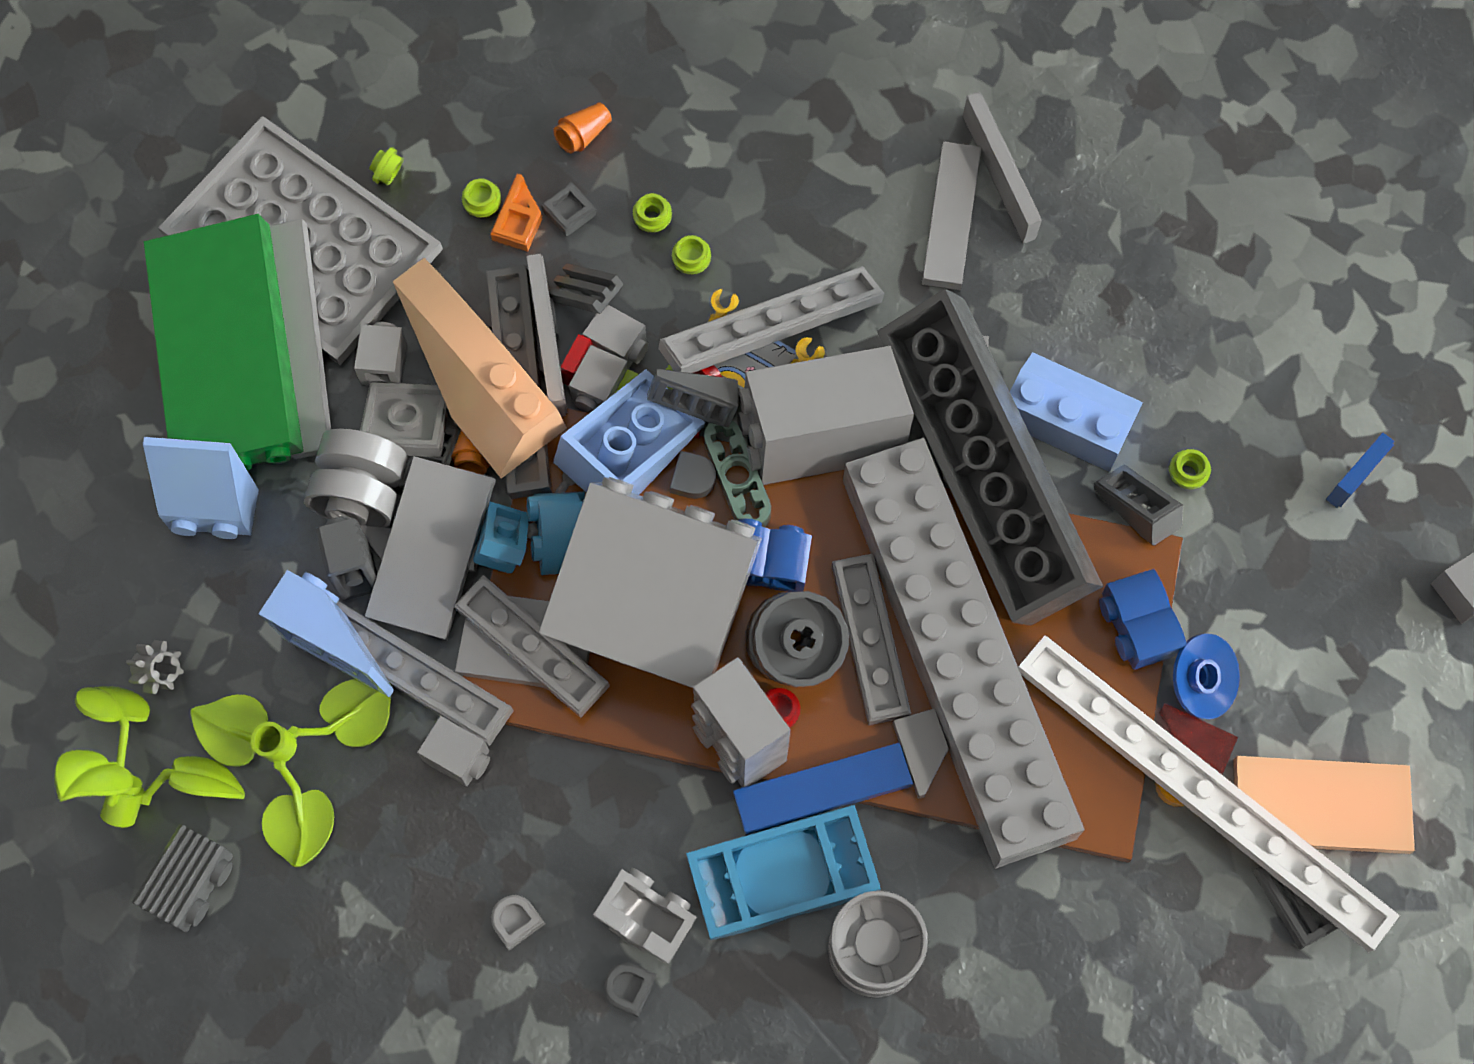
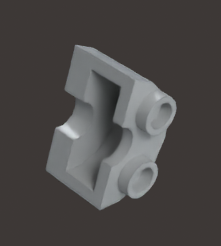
M631 868L629 873L622 869L593 916L596 920L608 925L611 932L643 952L647 950L660 961L669 964L697 917L688 912L691 905L678 895L668 892L664 898L650 889L654 881L635 868Z

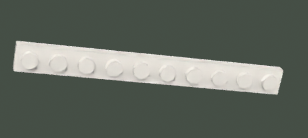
M1046 635L1019 665L1018 668L1023 677L1366 951L1371 952L1375 950L1399 918V914Z

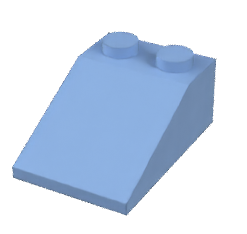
M645 369L561 435L553 463L586 493L590 483L602 482L604 477H613L633 484L632 493L639 495L704 427L705 421L647 400V392L654 376Z
M144 437L143 448L158 515L171 532L183 536H194L196 531L210 532L212 535L223 539H235L237 535L251 536L259 489L230 443Z
M287 570L259 612V615L286 641L390 697L394 689L347 615L336 604L339 598L326 590L327 585L312 574L305 572L300 577Z

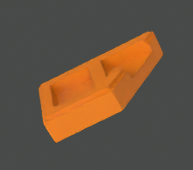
M516 174L490 235L492 241L528 252L542 221V215L523 176Z

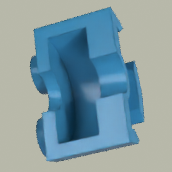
M585 492L543 493L527 497L528 521H535L538 528V536H531V555L533 561H539L541 575L559 574L585 499Z

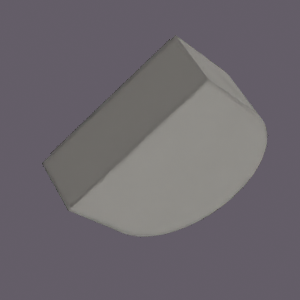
M518 895L506 896L499 900L491 914L492 926L509 951L545 925V922L533 905L526 898Z

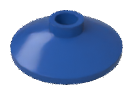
M1198 634L1187 640V646L1181 648L1177 654L1173 668V685L1178 701L1190 715L1199 719H1214L1223 715L1236 698L1240 681L1239 665L1233 649L1223 638L1214 634Z

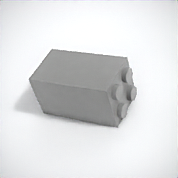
M891 346L747 371L745 373L744 389L739 390V402L742 412H737V423L742 435L748 436L750 446H747V453L751 471L757 470L763 485L844 470L845 463L908 443L914 413Z

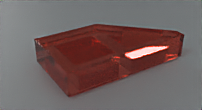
M1164 703L1159 713L1162 720H1165L1170 734L1223 775L1238 737Z

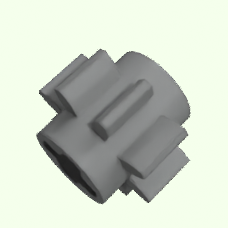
M154 640L151 647L146 644H137L136 649L138 652L132 659L126 660V664L130 666V671L133 675L130 677L129 682L135 684L144 683V693L156 694L159 687L161 689L173 690L174 685L172 682L179 674L184 673V670L180 668L178 660L181 652L166 651V641Z

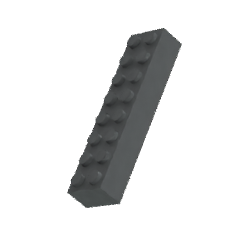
M943 289L879 329L877 333L883 346H891L910 404L1012 622L1031 626L1104 587L965 299L947 289Z

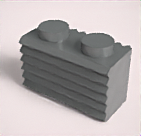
M336 517L328 520L324 526L316 529L326 576L331 585H333L340 600H349L371 594L376 581L377 570L373 560L374 556L371 552L372 548L359 522L349 517Z
M179 824L132 903L187 932L191 925L197 926L204 918L209 907V902L206 900L213 891L214 885L219 887L228 878L233 866L229 861L232 859L233 854L223 846Z

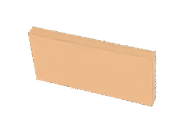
M1236 756L1233 759L1234 785L1315 849L1411 854L1415 851L1410 765Z

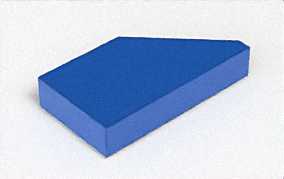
M1382 433L1337 484L1326 500L1336 508H1341L1391 450L1395 441L1385 433Z

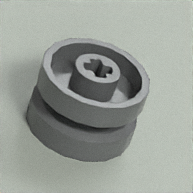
M810 591L778 593L764 600L751 614L745 631L746 650L754 667L767 679L794 687L815 686L831 678L843 664L849 647L848 626L840 609L828 598ZM793 631H798L801 635V641L797 646L793 647L792 645L795 643V640L790 639Z

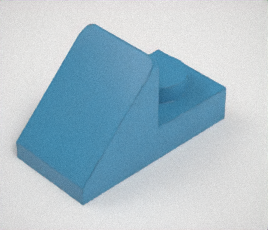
M489 501L473 557L474 563L506 573H512L516 565L521 566L526 552L529 522L527 512Z

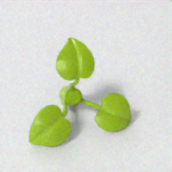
M357 679L342 682L333 687L324 696L319 706V712L321 717L330 725L318 728H298L292 726L287 730L275 722H268V715L263 705L257 699L248 695L236 694L226 696L212 703L194 707L190 712L193 727L200 743L208 754L219 763L232 767L243 766L253 759L255 753L274 763V768L283 776L291 788L293 796L281 795L269 803L262 817L263 835L269 846L285 858L293 867H302L314 859L329 840L334 826V810L329 798L320 790H310L301 794L298 783L287 769L285 762L290 760L296 752V738L298 736L330 735L335 731L337 739L346 746L364 747L369 745L382 735L387 726L390 715L391 696L388 697Z
M115 686L85 687L77 692L75 704L84 715L98 721L119 722L120 735L116 762H109L100 753L89 750H71L63 753L57 761L54 773L55 787L60 801L80 796H105L100 812L101 819L109 825L125 828L134 825L140 805H150L154 793L168 779L171 787L187 794L244 800L245 791L229 769L215 760L198 756L176 758L173 761L172 769H164L149 788L144 791L142 781L138 777L131 775L124 768L129 721H146L150 712L148 703L139 694Z

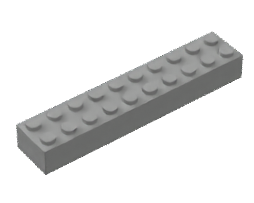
M921 438L845 463L843 484L869 550L874 555L876 568L931 708H935L949 748L948 751L994 868H999L1077 840L1085 829L925 439Z

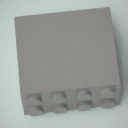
M604 477L602 482H592L589 484L539 634L693 688L717 670L762 538L753 535L756 529L754 526L733 519L731 521L728 520L726 526L713 521L715 513L693 505L687 506L686 510L683 511L672 507L673 498L653 491H645L644 497L632 493L633 484L613 477Z

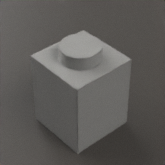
M607 305L601 314L597 313L583 333V336L591 339L593 346L627 360L628 369L633 362L638 364L643 359L649 346L645 325L610 305Z
M377 322L374 325L361 324L354 366L361 385L369 386L370 382L402 383L408 344L401 327H396L387 322Z
M590 345L569 384L571 400L574 402V405L583 412L591 413L615 394L628 369L627 360Z
M1474 552L1446 569L1431 583L1461 624L1474 617Z
M442 716L439 717L417 752L423 763L465 787H468L473 778L478 780L490 762V757L487 756L490 750L485 740Z

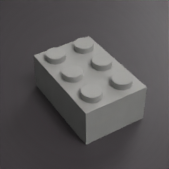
M739 657L693 687L694 703L691 706L695 712L692 718L696 724L693 726V730L705 748L713 745L720 758V761L717 762L718 766L731 784L738 781L742 788L753 785L787 762L791 730Z

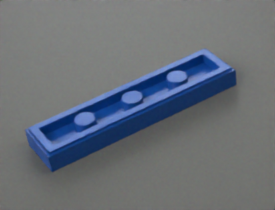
M896 743L733 790V795L745 835L906 789L912 787L913 781L901 745Z

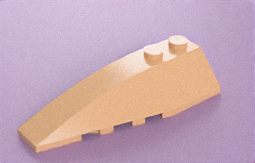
M425 257L392 281L452 419L501 479L567 429L553 403L486 324Z

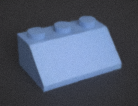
M1033 352L1021 368L1010 390V394L1032 437L1110 472L1143 402Z

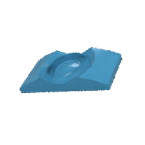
M855 805L686 853L710 940L761 929L788 918L847 903L854 897L866 892L881 890Z

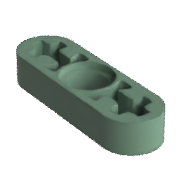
M731 421L729 427L709 423L704 432L705 449L715 467L716 476L734 520L752 519L750 514L743 515L746 512V503L743 495L750 492V500L754 508H761L759 510V517L753 520L761 522L762 527H766L771 518V503L758 471H751L747 445L739 426L734 421ZM718 432H723L725 437H730L729 447L732 455L726 458L722 443L720 441L715 442ZM733 466H742L748 470L749 478L742 484H733L727 480L725 474Z

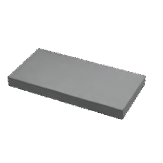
M413 457L364 617L448 641L457 611L454 605L460 600L495 485L496 480L494 478L419 457Z

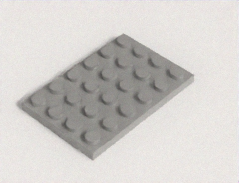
M264 116L252 126L158 227L163 236H168L253 214H259L270 226L299 219L304 220L308 228L322 353L339 365L358 346L361 324L374 325L379 322L399 300V295L392 281L424 257L431 263L443 250L440 241Z

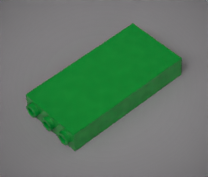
M253 214L143 241L167 439L230 443L247 471L252 468L253 464L262 462L272 464L284 463L291 459V455L304 452L270 225L259 214Z

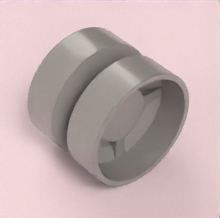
M341 428L327 430L322 435L315 459L316 465L321 470L312 472L304 497V504L314 513L329 520L336 517H349L357 520L360 526L387 527L391 523L397 500V494L391 488H396L401 484L408 455L397 444L368 432Z
M871 891L858 895L844 905L834 921L828 942V957L831 968L838 980L854 993L875 998L892 995L903 989L912 980L924 961L928 946L926 926L918 910L909 901L897 894L886 891Z

